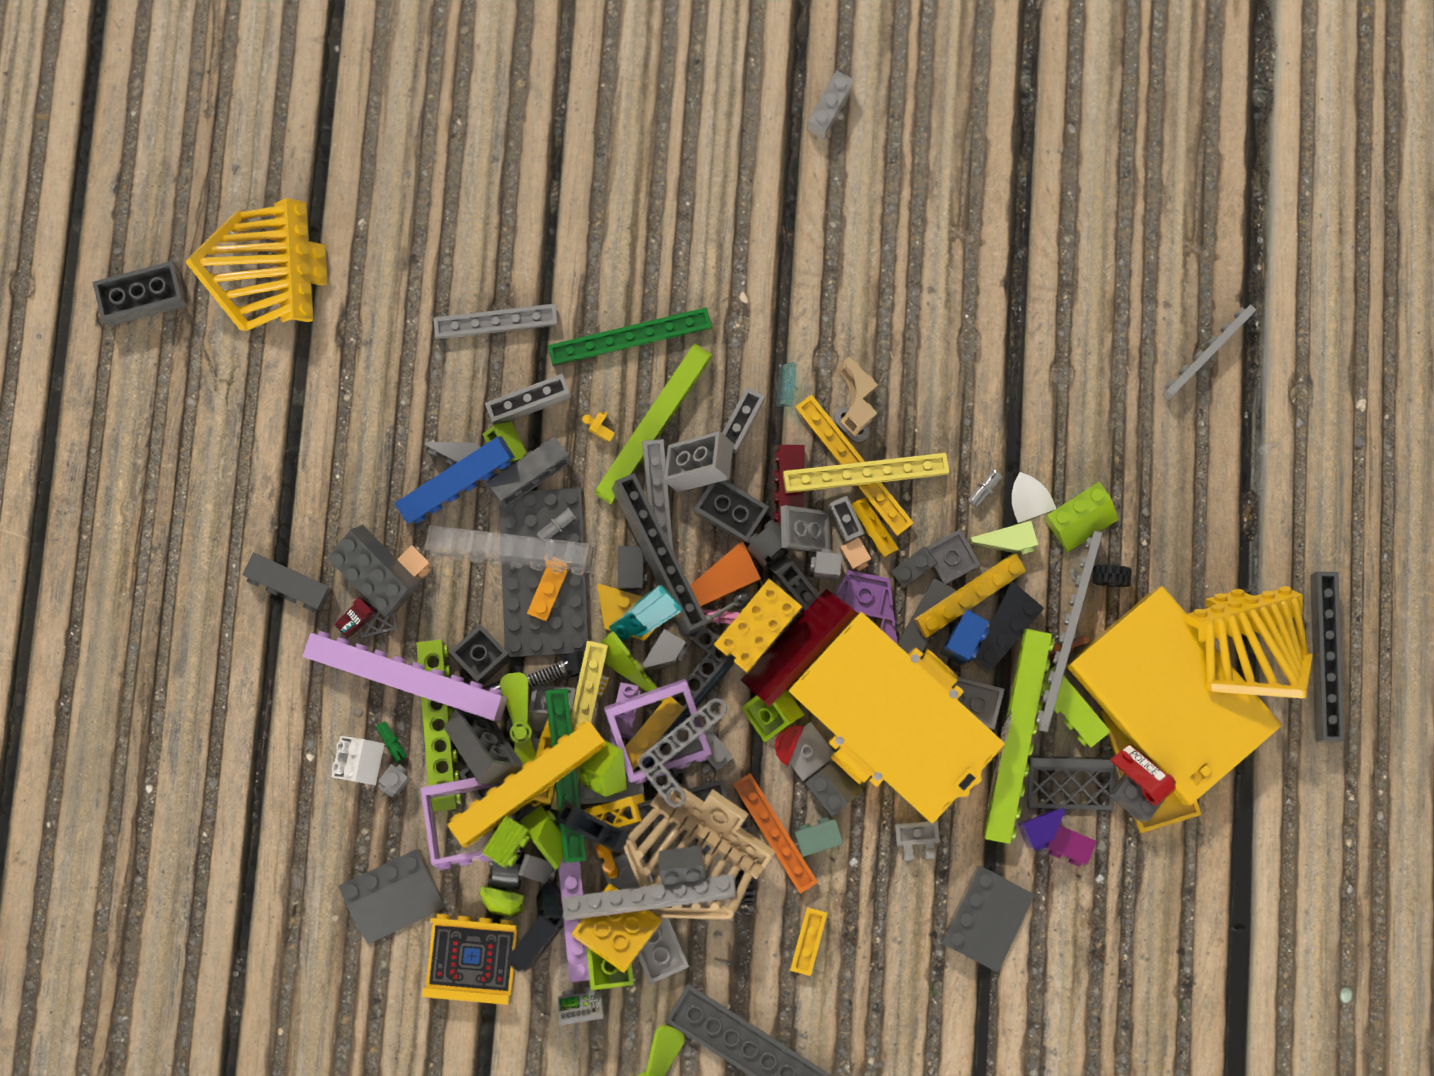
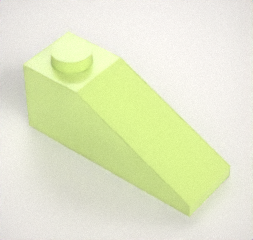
M1028 521L971 537L969 544L1011 553L1021 552L1022 555L1034 552L1033 548L1038 546V541L1032 522Z

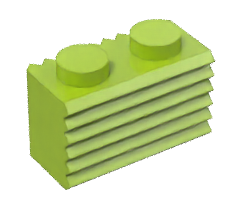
M505 816L482 854L506 869L508 865L512 866L517 860L518 855L516 853L520 846L524 848L528 843L530 831L508 816Z

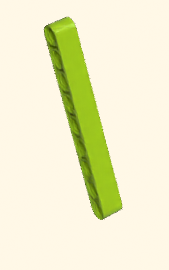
M697 344L691 347L594 492L595 495L611 505L614 504L617 500L612 491L615 481L636 472L644 460L642 441L657 440L710 362L712 358L711 353Z

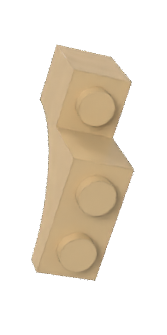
M848 356L837 370L847 383L850 392V406L840 422L856 436L877 414L873 407L865 402V400L873 393L878 384L860 368L857 362Z

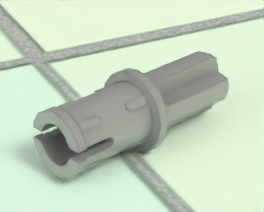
M992 469L984 481L979 482V487L968 499L972 506L978 507L988 494H992V489L1002 479V475L999 472L995 474L996 470Z
M567 508L566 511L554 520L551 519V522L541 529L537 536L545 543L559 531L562 532V529L572 520H575L576 517Z

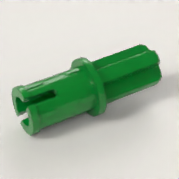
M386 721L376 726L377 732L385 743L384 747L388 748L396 763L401 758L404 759L408 756L398 741L399 737L394 735Z

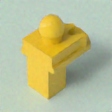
M605 411L604 414L598 412L595 419L591 415H584L582 421L590 425L588 431L609 443L615 433L601 425L608 412Z

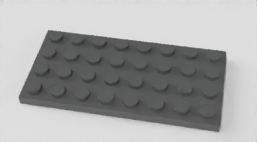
M582 488L532 490L504 509L499 504L505 650L509 653L510 658L568 655L577 651H582L584 654L589 636ZM569 508L576 519L565 526L562 532L559 531L543 543L537 536V533L548 525L551 519L554 520ZM553 556L570 563L571 566L549 619L545 622L528 615L527 612L549 559Z

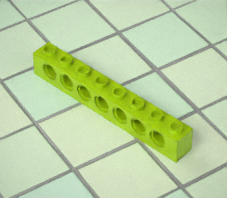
M443 640L416 642L418 663L425 665L424 670L432 671L429 662L432 658L438 657L439 665L434 669L445 672L444 676L451 678L450 665H446V657H449L448 644L445 645ZM421 697L428 786L460 781L459 770H455V762H458L457 749H454L453 741L450 740L445 729L441 731H436L435 723L438 720H443L446 726L454 712V708L443 704L441 709L435 710L433 708V700ZM440 741H445L447 744L446 750L443 752H438L436 748L437 743ZM441 762H447L448 770L446 773L441 774L438 766ZM461 793L432 799L433 812L459 809L458 804H462Z

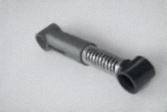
M577 651L562 657L563 660L558 662V664L554 663V666L543 667V670L540 668V671H533L532 674L529 672V675L526 673L529 681L528 689L534 688V686L537 687L538 684L541 686V683L551 682L552 679L555 681V678L559 679L562 676H569L571 678L580 675L584 657L583 652ZM500 681L484 686L482 689L489 691L490 687L501 690Z

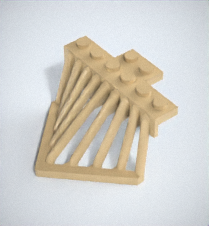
M668 779L665 781L663 786H665L668 783ZM681 786L686 794V801L679 807L670 806L658 792L650 804L653 809L629 834L624 846L639 887L662 884L659 873L652 883L649 878V874L659 862L658 851L668 850L684 829L688 832L677 848L688 847L695 837L699 839L695 846L701 845L702 850L706 845L711 847L705 855L706 870L718 853L722 855L709 877L720 876L729 861L733 864L728 875L734 874L736 878L740 869L744 870V875L736 890V898L732 899L729 906H721L724 901L722 899L713 901L711 906H702L704 902L693 903L692 906L678 905L649 909V911L659 918L731 919L737 911L752 877L755 879L759 877L776 851L741 828L740 826L748 816V813L712 789L706 800L702 801ZM673 791L670 795V800L675 804L679 803L682 799L679 791ZM659 814L665 815L640 847L637 848L635 840ZM675 822V827L647 864L644 865L642 860L644 854L668 825Z

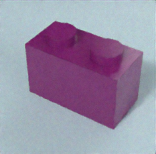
M1059 825L1054 840L1048 842L1049 846L1045 849L1049 850V855L1059 859L1062 855L1069 858L1068 863L1080 867L1081 864L1088 865L1097 841Z

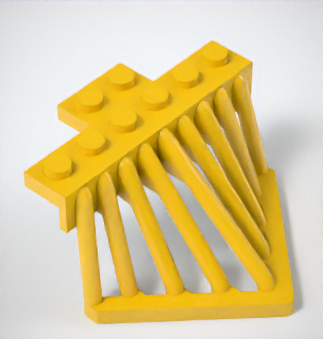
M290 198L274 203V207L233 213L186 260L189 268L242 331H248L278 317L281 318V322L291 319L304 322L313 321L311 284L321 286L328 284L325 245L309 241L306 202ZM270 215L275 217V219L238 224L245 219ZM269 227H272V228L275 229L274 231H263V232H252V233H241V234H230V235H227L230 231L235 232V233H238V232H241V231H248V230H255V229H262V228H269ZM265 239L276 241V243L216 246L219 242L227 244ZM263 251L277 253V255L227 256L204 258L207 254L214 256L217 254ZM261 263L278 266V268L219 274L209 273L204 267L211 265ZM263 277L278 279V281L231 290H223L217 283ZM272 290L279 291L278 295L244 306H236L230 299ZM274 304H280V308L250 321L243 315Z
M1287 586L1279 587L1273 591H1263L1262 594L1255 596L1245 593L1242 589H1233L1229 593H1218L1214 597L1206 598L1205 606L1208 608L1196 609L1192 613L1185 614V622L1199 629L1198 641H1206V689L1213 692L1292 698L1307 697L1313 654L1309 653L1302 619L1303 594ZM1254 632L1261 634L1288 679L1290 686L1277 683L1276 677ZM1241 634L1247 636L1268 684L1255 682ZM1227 635L1231 636L1234 640L1246 682H1236L1233 680ZM1215 638L1219 639L1224 681L1215 680Z

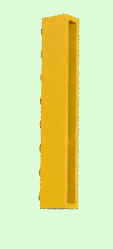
M590 721L580 723L575 727V732L569 736H562L557 741V745L551 749L546 748L539 754L540 757L534 762L531 760L521 767L522 770L506 777L504 779L505 783L498 788L497 786L487 791V796L479 801L477 799L468 806L469 809L464 813L460 812L454 815L447 826L461 846L465 849L501 824L505 816L510 817L606 747L607 744Z

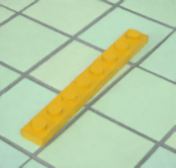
M812 394L795 406L797 412L839 465L865 462ZM882 482L856 485L896 537L914 524Z

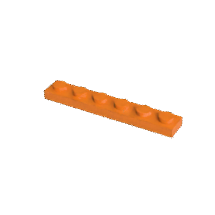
M751 773L733 783L732 785L769 845L776 851L777 858L798 892L801 894L817 884L818 881Z

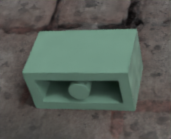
M830 817L817 820L818 825L810 827L808 823L797 827L798 831L794 832L802 857L844 844L836 819L830 820Z

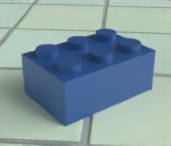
M966 610L958 619L940 654L960 665L972 661L980 649L977 644L979 645L980 642L985 640L990 631L987 627L989 621Z

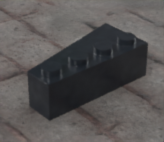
M1011 581L988 625L990 631L985 640L980 642L978 646L980 649L972 661L984 672L990 673L1021 637L1024 629H1027L1043 611L1044 607Z

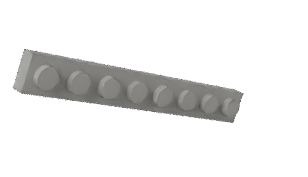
M734 874L672 885L658 884L563 897V918L565 921L736 898Z

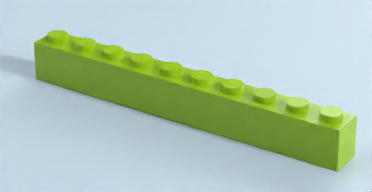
M1024 629L1007 713L1008 717L1012 711L1011 722L993 787L983 837L988 840L1011 844V839L1015 840L1017 827L1014 826L1015 819H1019L1021 813V806H1018L1019 798H1023L1025 792V785H1022L1024 776H1028L1029 764L1026 763L1028 755L1031 756L1034 744L1031 743L1032 734L1035 735L1037 731L1036 713L1039 714L1042 706V701H1039L1040 692L1044 693L1046 680H1043L1044 672H1048L1050 660L1047 659L1048 652L1052 651L1054 646V639L1051 638L1052 634L1030 629Z

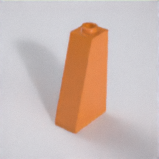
M740 542L690 586L702 609L759 583L761 578L744 542Z

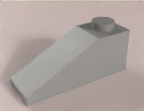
M526 854L518 875L548 883L549 880H554L557 869L555 870L549 861L533 854Z

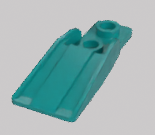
M659 585L630 607L609 628L611 631H614L621 641H625L634 634L636 637H640L681 612L683 608L662 585Z

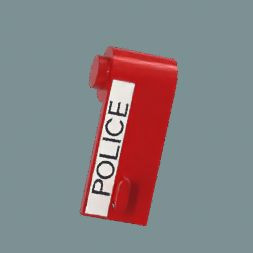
M1130 744L1111 759L1115 766L1141 787L1145 798L1154 806H1157L1176 790L1175 779L1170 774H1165Z

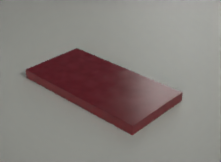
M826 589L741 681L770 707L854 618L857 612Z

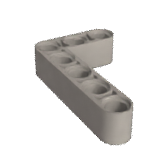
M715 698L710 700L639 758L640 769L672 807L683 805L686 801V794L664 764L724 717L727 712V705L722 699ZM719 702L723 705V711L717 715L713 714L711 707L714 703ZM696 717H705L706 725L703 728H697L694 725ZM683 729L689 733V738L685 742H681L677 738L678 732ZM669 743L671 745L672 751L669 755L661 753L660 748L662 744ZM646 757H652L655 760L653 768L646 769L644 767L643 761ZM660 774H666L668 777V783L665 786H660L657 783V777ZM673 791H679L682 795L681 801L677 804L670 800V795Z

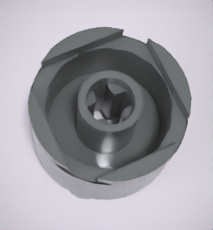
M773 520L763 527L764 530L759 535L756 533L748 540L750 544L748 552L764 569H768V564L771 566L782 555H786L789 552L787 549L782 548L781 525Z
M520 847V852L516 853L518 855L517 860L512 866L508 865L506 869L492 860L489 861V867H492V871L488 877V887L508 890L520 889L522 880H518V877H521L518 873L524 860V848Z

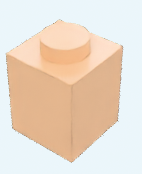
M859 537L840 547V552L852 571L857 569L860 572L869 566L868 562H870L871 557Z
M413 545L397 559L417 580L424 578L431 571L429 568L432 565Z

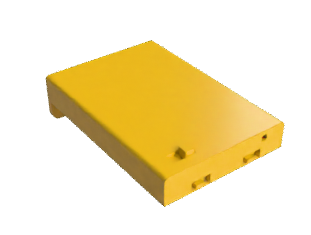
M1162 585L1149 592L1068 661L1065 669L1071 671L1135 748L1165 774H1170L1175 779L1176 790L1174 793L1184 805H1191L1282 726V723L1257 695L1213 692L1206 689V641H1198L1199 629L1185 622V614L1187 613ZM1215 647V680L1224 681L1221 653ZM1231 665L1233 680L1245 682Z

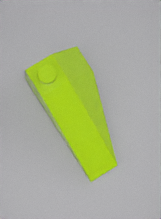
M612 631L600 643L608 645L605 664L645 692L657 689L639 663L634 660L629 650Z

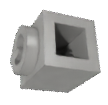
M391 764L378 780L380 782L378 787L387 795L393 797L395 794L399 795L412 778L407 775L409 771L402 765L398 764L396 766Z

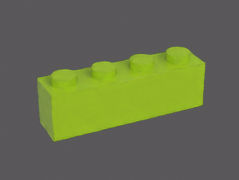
M1056 665L1044 674L1043 680H1046L1045 690L1050 691L1051 684L1048 683L1050 672L1056 670ZM1063 675L1054 711L1057 714L1061 711L1066 717L1063 722L1070 730L1076 729L1080 734L1077 738L1084 747L1089 745L1091 748L1111 731Z

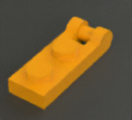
M598 844L595 849L599 858H604L603 870L609 878L614 879L618 876L619 870L611 850Z

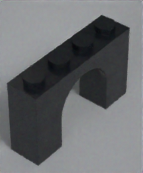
M540 915L508 955L509 965L517 972L521 970L525 972L532 968L563 929L564 925L561 924L560 927H557L545 916Z

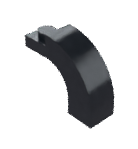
M566 801L555 820L581 836L617 853H620L626 845L629 836L628 832L610 825Z

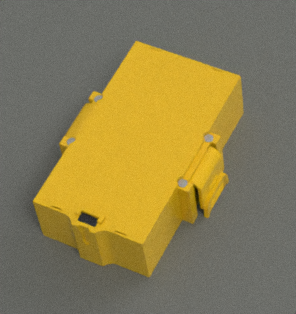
M860 612L788 692L834 733L827 742L834 749H837L839 746L840 748L829 757L859 785L868 779L877 787L885 780L923 817L933 824L956 798L967 797L971 792L970 789L981 782L983 768L1001 750L1005 743L957 700L964 691L959 686L954 685L958 680V676L929 649L924 651L925 654L922 659L920 657L923 653L917 648H913L907 654L864 613Z

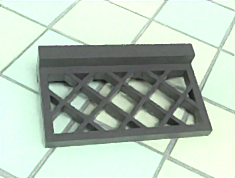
M1028 755V808L1113 810L1114 800L1109 796L1108 805H1099L1095 800L1102 791L1108 795L1114 788V769H1116V766L1111 762L1112 757ZM1034 770H1043L1048 775L1040 784L1033 779ZM1046 770H1054V771H1052V772L1049 774ZM1058 771H1064L1069 777L1059 785L1052 776ZM1079 771H1085L1090 776L1082 785L1074 778ZM1089 771H1096V772H1095L1093 775H1091V773H1090ZM1100 772H1109V780L1102 786L1095 777ZM1049 779L1058 786L1050 795L1042 788ZM1072 779L1079 788L1070 796L1063 787ZM1094 780L1100 789L1091 796L1084 787ZM1033 782L1037 786L1035 789H1033ZM1040 789L1047 798L1041 803H1033V794ZM1061 789L1068 798L1062 804H1057L1052 797ZM1081 790L1089 797L1084 804H1078L1073 799Z

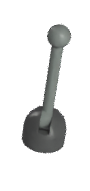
M741 590L732 597L731 604L705 617L708 623H711L715 617L733 607L738 609L745 608L750 599Z

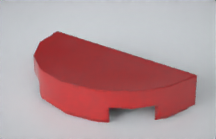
M794 725L787 727L776 738L774 746L776 756L787 767L803 732V726Z

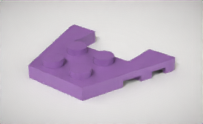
M848 570L834 595L851 606L857 614L862 612L868 617L881 619L880 629L897 644L890 579Z

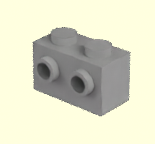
M821 549V552H816V556L811 558L810 572L814 573L813 578L838 581L841 571L842 554L833 553L831 549Z

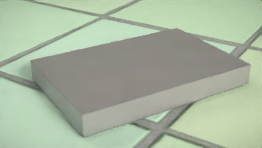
M787 505L781 506L782 548L809 552H821V549H830L829 511Z

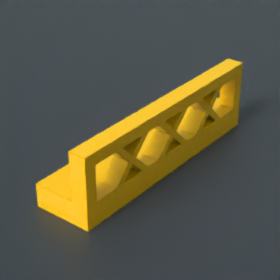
M643 794L585 809L584 811L608 824L610 823L605 819L608 812H611L616 818L614 823L610 825L618 828L641 821L637 804L643 803L645 800ZM629 806L633 815V819L630 820L623 816L625 808Z

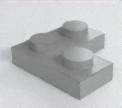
M709 728L704 732L712 753L708 755V761L718 771L734 758ZM699 737L677 753L678 757L703 749ZM694 760V761L688 762V763H687L688 766H686V767L688 768L690 765H692V764H693L694 762H696V761Z

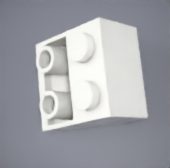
M340 736L331 777L376 785L384 743Z

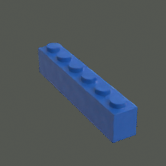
M496 437L394 504L407 524L415 523L417 525L426 519L425 515L429 512L434 514L443 508V503L447 501L452 503L460 498L459 493L466 490V492H469L477 487L476 482L483 479V481H486L494 476L493 471L500 468V470H503L511 465L510 460L515 458L503 437Z

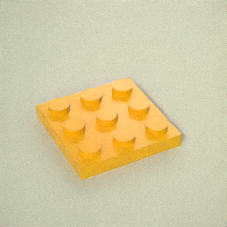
M609 883L603 892L619 889ZM649 910L583 918L571 936L625 973L662 923V919Z

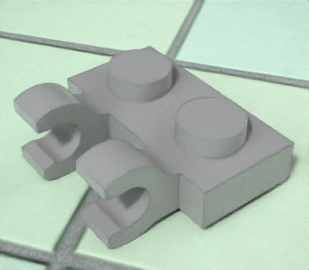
M935 821L933 824L930 822L895 824L896 845L903 846L904 861L914 859L912 845L924 844L925 859L935 858L933 843L940 842L938 821Z

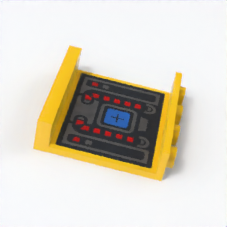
M437 914L436 918H430L432 932L426 987L423 988L422 997L510 1004L514 969L509 965L510 960L507 957L516 946L518 925H513V920L503 919L500 920V923H492V918H479V921H470V916H458V920L449 919L450 915Z

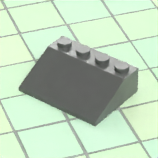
M415 849L338 886L346 906L367 944L446 908L421 849Z
M976 866L940 943L999 972L1035 895L982 866Z

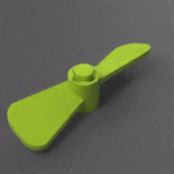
M516 672L504 675L501 678L500 687L503 691V696L508 697L506 706L513 724L510 729V736L515 742V752L522 763L525 764L531 760L534 762L536 755L531 740L534 730L532 725L528 723L529 681L525 674Z
M668 1025L659 1026L654 1034L647 1069L637 1076H665L684 1044V1034Z

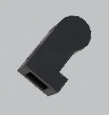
M548 882L542 886L536 896L538 917L543 915L557 927H560L564 921L563 909H560L558 901L560 890L557 885Z

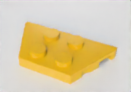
M598 583L597 587L604 629L611 631L609 626L621 618L630 607L643 597ZM654 630L640 637H636L634 634L631 638L645 642Z

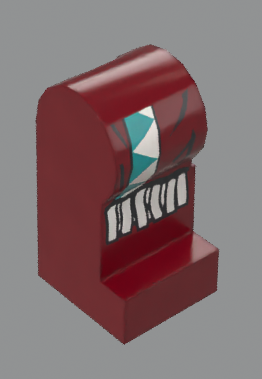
M358 597L345 614L337 620L335 627L348 638L355 634L377 612L364 599Z

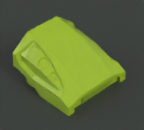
M481 886L480 895L482 896V903L490 913L512 918L524 912L526 904L524 894Z

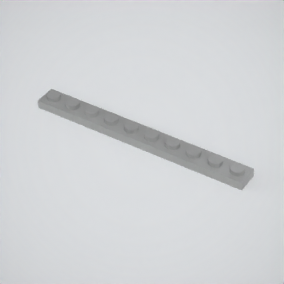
M1094 531L1093 537H1088L1085 549L1089 550L1088 555L1082 557L1080 568H1083L1082 575H1077L1075 587H1078L1077 594L1072 593L1069 606H1073L1071 613L1067 612L1064 625L1068 627L1066 633H1061L1059 644L1062 645L1061 652L1056 651L1053 662L1057 664L1056 670L1050 672L1048 679L1051 688L1050 691L1045 690L1042 703H1046L1044 711H1039L1037 722L1041 723L1039 730L1048 732L1099 549L1102 537L1101 532Z

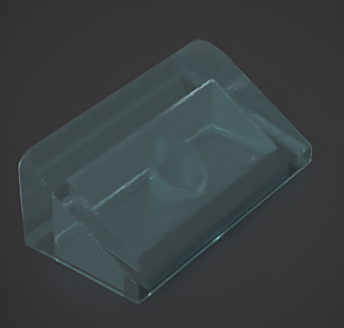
M795 362L780 366L777 406L791 407L793 404Z

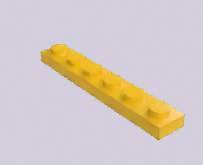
M1016 553L1011 554L916 617L914 620L923 637L928 638L962 615L966 610L971 609L1025 573L1026 570Z

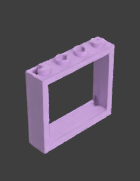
M685 679L604 707L617 747L623 749L625 770L630 783L635 782V784L645 782L647 776L642 770L633 773L614 716L681 692L684 693L692 716L697 710ZM699 716L696 717L694 725L697 728H703ZM705 733L699 736L703 749L667 761L664 764L667 770L674 767L676 770L688 766V762L694 760L701 762L708 759V755L712 753Z
M475 778L421 788L432 866L438 867V870L451 868V864L459 863L460 866L472 864V860L481 859V862L491 861V859L482 854L483 850L440 858L432 799L501 786L505 783L504 781L497 785L481 784ZM513 814L509 818L515 821V815Z

